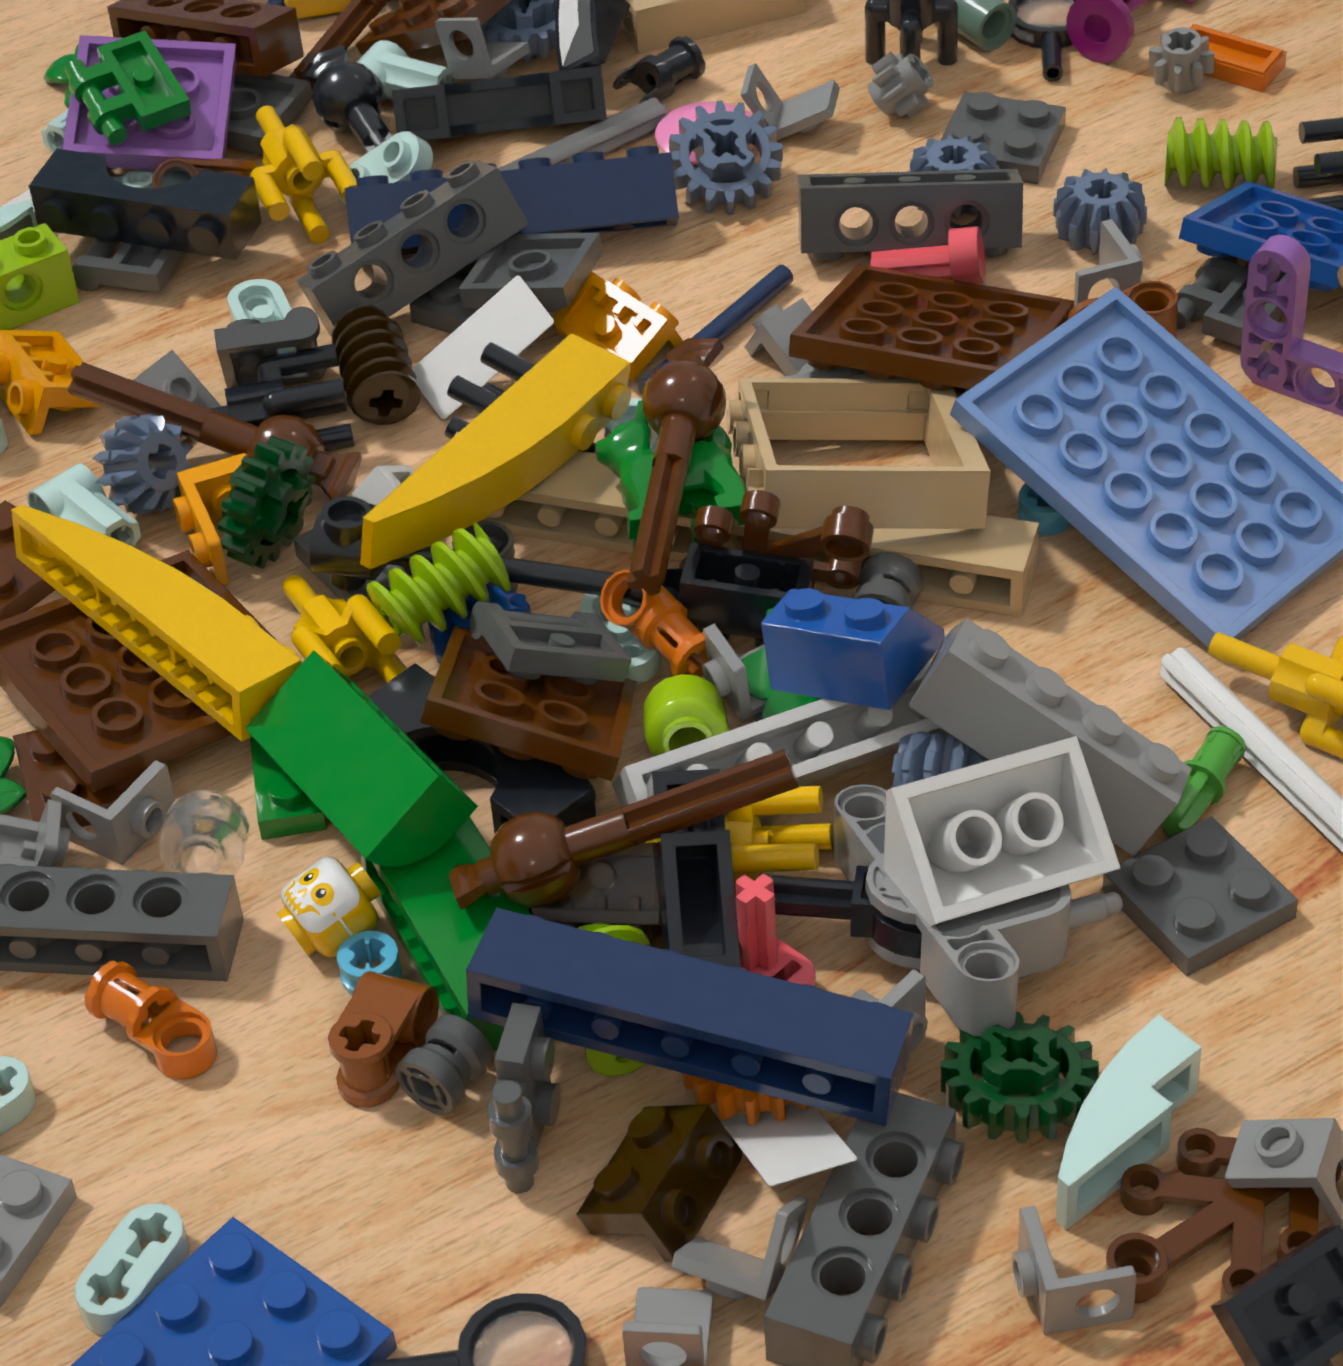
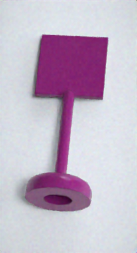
M1076 0L1070 6L1066 17L1067 33L1072 45L1082 56L1093 62L1107 63L1118 59L1130 48L1135 35L1134 19L1131 13L1149 0H1127L1126 2L1122 0ZM1184 0V1H1187V2L1192 3V2L1195 1V0Z

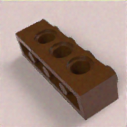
M120 0L107 6L113 37L125 38L146 31L150 39L236 44L237 62L235 73L266 77L304 57L295 7L245 0Z

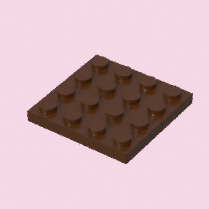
M858 264L790 334L788 357L805 359L808 365L818 369H836L840 366L863 370L865 376L873 379L887 380L897 376L919 380L920 385L934 390H946L954 386L971 389L1062 325L1070 310L1074 308L1075 301Z
M189 550L160 560L219 595L242 614L251 616L261 629L272 636ZM66 597L0 621V687L92 792L144 772L155 760L165 763L233 735L163 676L159 675L152 667L148 666L126 646L93 621V619L72 604Z

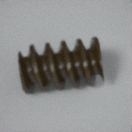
M373 305L358 306L345 312L336 321L331 332L332 344L335 345L339 373L343 379L348 405L352 412L364 422L388 425L405 420L417 409L421 401V390L416 382V374L412 368V360L408 355V347L404 341L402 329L397 322L387 317L383 310Z

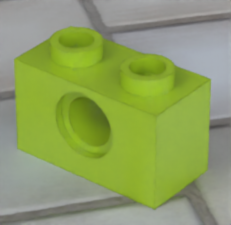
M46 223L36 227L24 228L15 233V235L0 240V330H12L80 302L68 249Z

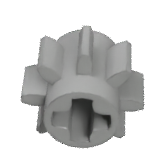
M1175 28L1166 34H1161V47L1149 48V69L1154 70L1155 84H1163L1166 89L1174 93H1188L1197 87L1201 88L1203 86V74L1214 73V52L1209 50V37H1200L1198 32L1190 28Z
M890 52L871 66L876 76L868 84V90L872 100L884 114L892 116L897 112L899 117L906 114L911 118L930 104L924 94L929 92V88L933 86V79L925 64L916 55L909 54L904 58L902 53L895 56Z

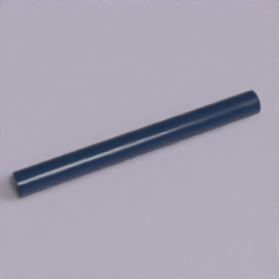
M784 265L775 267L692 338H718L722 342L793 282V274L790 269ZM665 359L638 382V390L641 395L652 373L669 363L668 359Z

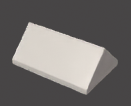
M1077 736L893 787L886 791L884 871L929 926L1120 869Z

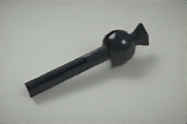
M344 45L319 52L301 72L306 81L315 83L312 99L316 112L320 119L333 131L355 134L368 153L393 136L380 117L385 99L380 81L364 64L348 61L349 53Z

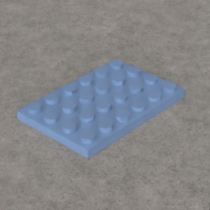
M1116 286L954 401L950 412L951 417L971 435L975 436L981 444L1208 648L1213 636L1217 632L1241 640L1343 557V482Z

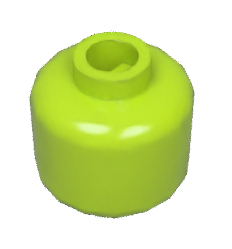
M679 674L665 678L652 688L645 699L643 709L644 734L648 748L654 756L729 731L723 698L720 697L717 688L710 681L697 675Z

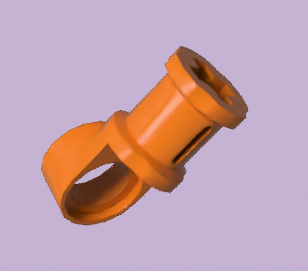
M623 569L615 572L608 578L602 588L600 597L601 610L606 619L615 625L627 628L648 650H657L671 664V674L673 676L679 674L703 676L702 665L708 662L704 635L687 618V608L662 585L660 593L649 596L642 589L643 600L639 610L634 615L626 617L622 608V600L626 590L629 588L627 581L630 570Z
M110 961L93 975L84 997L85 1008L89 1014L98 1019H112L124 1026L131 1040L154 1054L157 1068L165 1076L173 1079H189L207 1071L215 1062L218 1050L210 1020L202 1012L180 1000L173 990L166 986L149 985L137 977V972L133 966L124 961ZM194 1035L201 1038L198 1045L189 1051L173 1053L166 1050L168 1044L177 1037Z

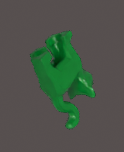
M642 400L638 401L635 419L616 426L608 437L596 442L595 448L597 461L609 467L620 479L623 504L629 511L628 536L629 539H632L633 551L637 540L656 446L655 432L642 412ZM718 426L713 434L694 443L678 517L692 513L696 516L699 508L712 505L727 509L738 521L739 526L745 525L739 519L743 495L746 493L744 482L733 466L731 457L732 442L721 426ZM695 517L690 521L693 543L699 544V539L693 534Z

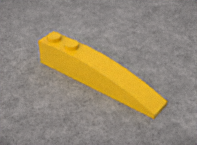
M572 333L568 335L363 517L360 564L373 569L424 549L437 541H441L451 536L453 531L458 528L465 529L472 526L473 523H478L523 496L562 467L579 450L585 451L588 449L597 433L611 420L617 421L620 419L630 403L632 392L628 388L631 362Z
M24 505L11 509L17 559L71 601L72 604L93 619V621L115 637L148 666L153 668L159 675L163 676L186 697L190 698L197 706L212 716L240 741L243 742L252 737L245 727L302 664L301 659L292 648L283 646L261 629L251 616L242 614L219 595L181 571L131 545L78 523Z

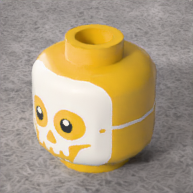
M324 857L283 887L281 901L284 908L279 910L277 915L308 956L318 951L327 958H334L337 956L338 948L343 941L361 931L373 930L377 926L378 913L371 902L380 896L381 892L358 861L346 869L338 859Z

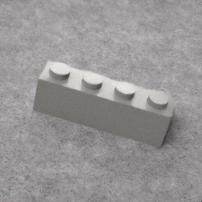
M967 618L951 629L946 635L908 705L988 760L1077 736L1111 841L1133 856L1136 855L1178 805L1192 769L1180 761L1171 749L1160 743H1153L1123 723L1114 711L1108 707L1096 705L1066 685L1057 673L1048 668L1039 667L1009 647L1000 635L991 630L982 629Z

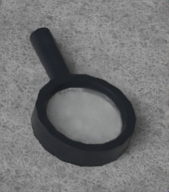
M1009 0L1008 4L1012 5L1016 11V24L1011 37L1021 44L1033 48H1041L1043 77L1050 82L1058 81L1063 76L1062 48L1072 45L1067 33L1066 17L1070 6L1076 0Z
M515 1293L492 1300L474 1313L460 1334L458 1350L373 1361L370 1365L588 1366L589 1354L587 1338L581 1322L563 1302L542 1294Z

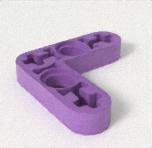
M1280 234L1271 236L1256 251L1249 262L1240 353L1241 367L1245 375L1261 387L1343 417V353L1303 339L1311 270L1310 256L1306 248L1294 238ZM1280 270H1282L1286 274L1277 283L1275 280L1279 277ZM1268 302L1278 306L1284 312L1287 322L1282 323L1273 320L1266 313L1263 303ZM1273 342L1275 344L1271 348L1270 354L1264 351ZM1311 368H1319L1326 371L1332 377L1335 387L1330 388L1320 384L1314 378Z

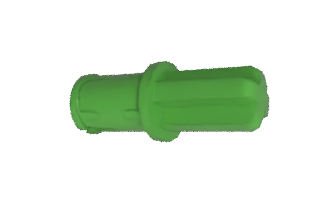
M1223 726L1211 728L1204 743L1192 760L1183 762L1192 769L1178 805L1161 824L1164 826L1163 832L1166 835L1172 837L1197 824L1208 806L1218 803L1224 796L1226 791L1225 781L1237 762L1243 758L1247 748L1245 741L1237 732Z

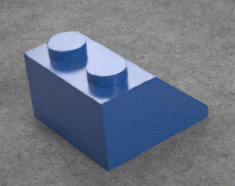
M810 588L790 589L761 622L772 690L890 710L936 653L945 638L943 628L909 607L884 604L873 598L853 599L828 595Z

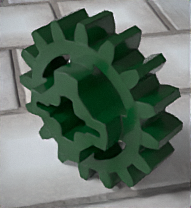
M270 436L267 444L260 441L256 443L252 459L247 456L243 457L241 465L230 478V495L221 503L223 519L218 523V530L225 532L221 539L222 548L228 550L226 556L248 566H256L262 569L265 568L268 559L276 562L280 555L281 546L289 547L293 539L299 535L304 526L303 515L305 507L309 506L312 502V485L316 476L308 473L314 464V459L307 456L308 449L284 438L280 439Z
M1016 1012L1015 1024L1010 1030L997 1024L988 1028L981 1036H974L960 1029V1042H947L945 1044V1060L941 1061L940 1089L941 1092L946 1093V1107L956 1109V1112L963 1111L962 1126L967 1129L976 1127L981 1123L988 1125V1138L992 1140L1000 1137L1004 1130L1014 1131L1018 1143H1026L1029 1138V1131L1039 1130L1049 1140L1055 1139L1058 1123L1073 1127L1083 1102L1098 1080L1099 1061L1092 1060V1044L1090 1041L1075 1042V1028L1071 1025L1054 1031L1049 1029L1050 1016L1042 1015L1034 1024L1024 1023L1020 1012ZM975 1073L980 1075L979 1080L974 1077ZM1059 1073L1064 1076L1065 1080L1059 1077Z

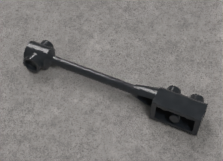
M343 496L327 502L323 506L322 511L317 515L310 544V567L313 572L330 574L331 583L336 588L347 591L356 590L363 587L367 580L375 581L388 564L410 567L409 560L415 554L423 556L433 564L431 545L373 569L361 565L363 517L371 511V507L360 498ZM690 543L684 568L667 569L665 582L662 585L687 608V618L701 632H703L704 628L715 624L726 640L730 638V634L755 638V645L759 647L764 644L761 622L766 618L767 610L774 608L790 589H812L815 561ZM500 556L506 567L509 581L517 584L601 596L605 582L614 574L613 572ZM628 588L623 596L622 603L639 609L643 600L642 589L633 591L631 588Z

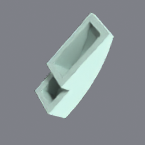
M1159 1014L1133 1036L1102 1071L1080 1108L1066 1142L1058 1175L1055 1222L1066 1231L1121 1188L1122 1176L1129 1167L1137 1164L1149 1165L1169 1149L1172 1112L1197 1093L1202 1047Z

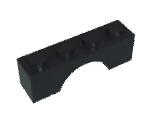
M601 66L391 90L397 133L408 131L423 140L607 119Z
M56 149L29 184L38 226L46 223L53 232L237 260L262 222L254 177L203 170L191 179L176 185L162 188H136L124 185L109 175L104 155Z
M416 663L369 695L374 703L442 771L470 773L483 778L495 787L490 797L495 834L503 823L518 814L531 812L552 814L563 821L566 827L596 816V793L589 780L574 777L565 772L560 765L537 758L519 760L502 753L498 746L472 738L465 741L447 738L439 734L433 726L420 723L435 676Z

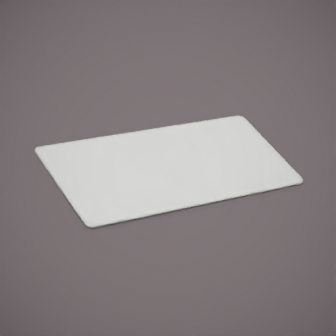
M520 276L514 277L413 367L416 374V382L421 392L440 418L446 419L462 405V403L447 395L448 387L457 375L482 387L498 373V371L481 363L482 352L490 342L519 355L553 325L554 319Z
M791 1103L785 1106L786 1120L778 1122L770 1111L760 1112L756 1125H748L745 1114L722 1121L726 1130L768 1186H775L857 1160L855 1154L815 1107L804 1110Z

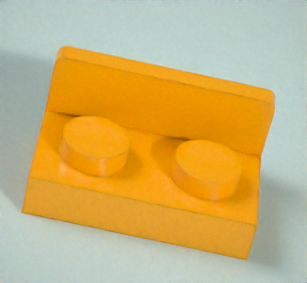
M592 271L569 307L560 309L553 317L554 323L552 327L564 338L572 333L630 361L628 380L631 382L635 381L664 345L672 350L683 342V339L675 330L679 325V321L666 308L657 302H653L647 307L640 302L641 297L624 281L615 278L610 283Z
M0 330V398L29 435L42 434L49 407L60 411L101 407V405L74 396L68 392V387L73 380L71 373L76 365L81 366L84 361L59 331Z

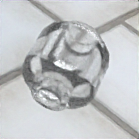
M200 789L185 793L175 800L165 815L160 836L159 855L164 868L168 872H207L235 876L244 863L249 836V822L244 809L234 798L215 790Z

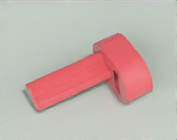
M978 226L949 229L948 245L871 252L870 266L945 279L953 278V280L974 284H985L984 242Z
M765 874L760 875L755 881L746 875L740 877L735 882L741 968L753 973L816 987V972L813 963L803 954L776 938L773 880Z

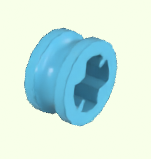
M1026 483L1019 490L1018 520L1039 523V536L1059 534L1069 527L1070 523Z
M373 930L361 931L343 941L338 948L336 957L340 969L343 988L350 995L353 994L358 980L365 972L373 971L401 978L402 970L399 962L398 948L396 942L388 934ZM374 960L381 961V964L377 967L370 968V966H373ZM363 962H369L366 963L365 969H359L357 967L359 964Z

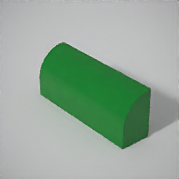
M314 650L245 727L250 735L360 854L374 864L397 867L412 864L426 858L442 847L478 807L354 681Z
M470 816L442 847L415 863L387 867L374 864L361 855L363 869L381 892L376 901L424 983L437 988L439 1009L442 1014L455 1015L470 1022L488 1039L493 1050H498L505 1027L468 1017L466 969L496 908L523 915H531L527 907L517 905L508 899L503 891L491 896L484 894L465 909L460 910L448 874L457 864H476L478 860L491 856L489 846Z

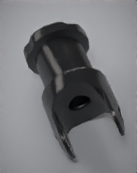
M677 36L671 40L669 48L657 56H645L621 72L615 79L613 88L619 90L631 82L647 94L639 103L650 98H657L661 102L671 96L674 92V87L686 79H698L705 72V60L700 48L692 39L687 36Z

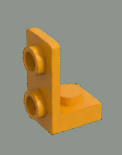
M245 453L176 473L181 497L172 499V504L182 533L193 532V534L188 535L192 554L206 568H209L210 572L223 586L229 584L221 541L214 525L223 519L221 503L230 495V478L241 465V460L246 456Z

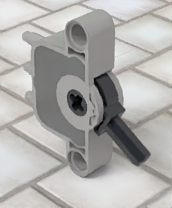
M866 784L853 785L842 789L836 795L834 802L833 857L849 881L767 875L773 880L775 914L851 920L850 937L866 938L869 947L886 961L905 968L920 969V973L926 977V986L954 1024L966 1033L981 1036L988 1028L997 1024L1010 1030L1015 1024L1018 979L1057 966L1066 956L1068 930L1105 920L1107 916L1120 913L1123 908L1122 899L1116 892L1102 895L1095 893L1071 900V889L1069 885L929 926L884 871L887 790L875 785Z

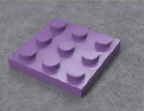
M80 35L76 59H81L86 67L99 64L97 47L122 38ZM151 39L190 99L191 115L142 132L134 118L123 121L122 125L128 133L127 138L118 145H111L104 135L98 134L94 130L88 119L89 110L86 105L78 102L71 93L62 149L104 155L108 168L156 170L162 162L173 158L197 160L225 159L237 62L236 44ZM114 86L102 92L106 99L119 95Z

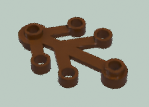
M751 490L743 495L739 513L740 521L745 524L742 550L800 559L823 552L826 554L825 562H814L812 589H814L815 581L826 583L838 589H852L858 586L862 560L870 555L874 527L869 522L870 517L867 512L854 506H839L833 509L832 514L825 518L822 527L769 543L770 528L777 524L781 504L779 498L763 490ZM708 505L699 508L693 528V534L699 539V544L723 547V543L730 540L734 516L730 511L719 506ZM686 557L680 562L679 568H684Z
M1204 1128L1189 1129L1180 1136L1177 1147V1166L1184 1174L1161 1172L1158 1168L1148 1164L1133 1165L1122 1176L1120 1199L1123 1206L1129 1212L1141 1216L1157 1213L1164 1203L1204 1208L1157 1239L1142 1233H1127L1119 1236L1108 1247L1105 1270L1133 1266L1135 1272L1144 1274V1277H1137L1134 1302L1143 1303L1157 1296L1163 1290L1167 1271L1233 1228L1231 1265L1224 1271L1220 1292V1298L1222 1299L1234 1290L1233 1286L1244 1284L1263 1271L1261 1267L1265 1206L1289 1191V1227L1280 1235L1277 1260L1291 1251L1290 1248L1301 1245L1318 1233L1319 1198L1313 1188H1231L1226 1179L1212 1178V1176L1218 1172L1220 1165H1229L1237 1138L1217 1136L1214 1132ZM1199 1149L1208 1152L1210 1155L1207 1157H1196L1191 1155L1189 1151ZM1340 1162L1336 1168V1183L1340 1179L1343 1169ZM1143 1185L1152 1188L1154 1192L1141 1194L1132 1188Z

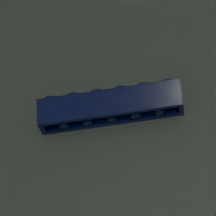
M639 146L627 149V157L605 159L604 152L596 151L575 154L572 156L573 163L551 165V159L546 157L519 161V169L500 171L529 225L515 234H601L677 225L679 214L671 152L659 153L658 146ZM487 163V164H490V165H492V166L497 167L496 164ZM439 169L416 171L410 173L411 181L389 183V178L385 175L366 176L356 179L357 187L345 188L351 244L355 242L354 235L364 226L379 220L384 223L400 213L401 209L399 207L408 197L424 190H428L430 193L447 182V179L443 177V171ZM462 204L455 206L449 212L447 218L449 230H454L462 224L465 216ZM417 234L408 237L404 241L401 248V256L417 253L419 249Z
M496 908L466 969L469 1018L505 1027L512 1003L541 1006L545 1037L887 1126L909 1062L914 1017L912 1012L892 1008L879 1002H868L824 991L808 984H797L753 973L741 967H729L682 955L669 949H658L614 938L602 932H591L547 921L535 915H523Z

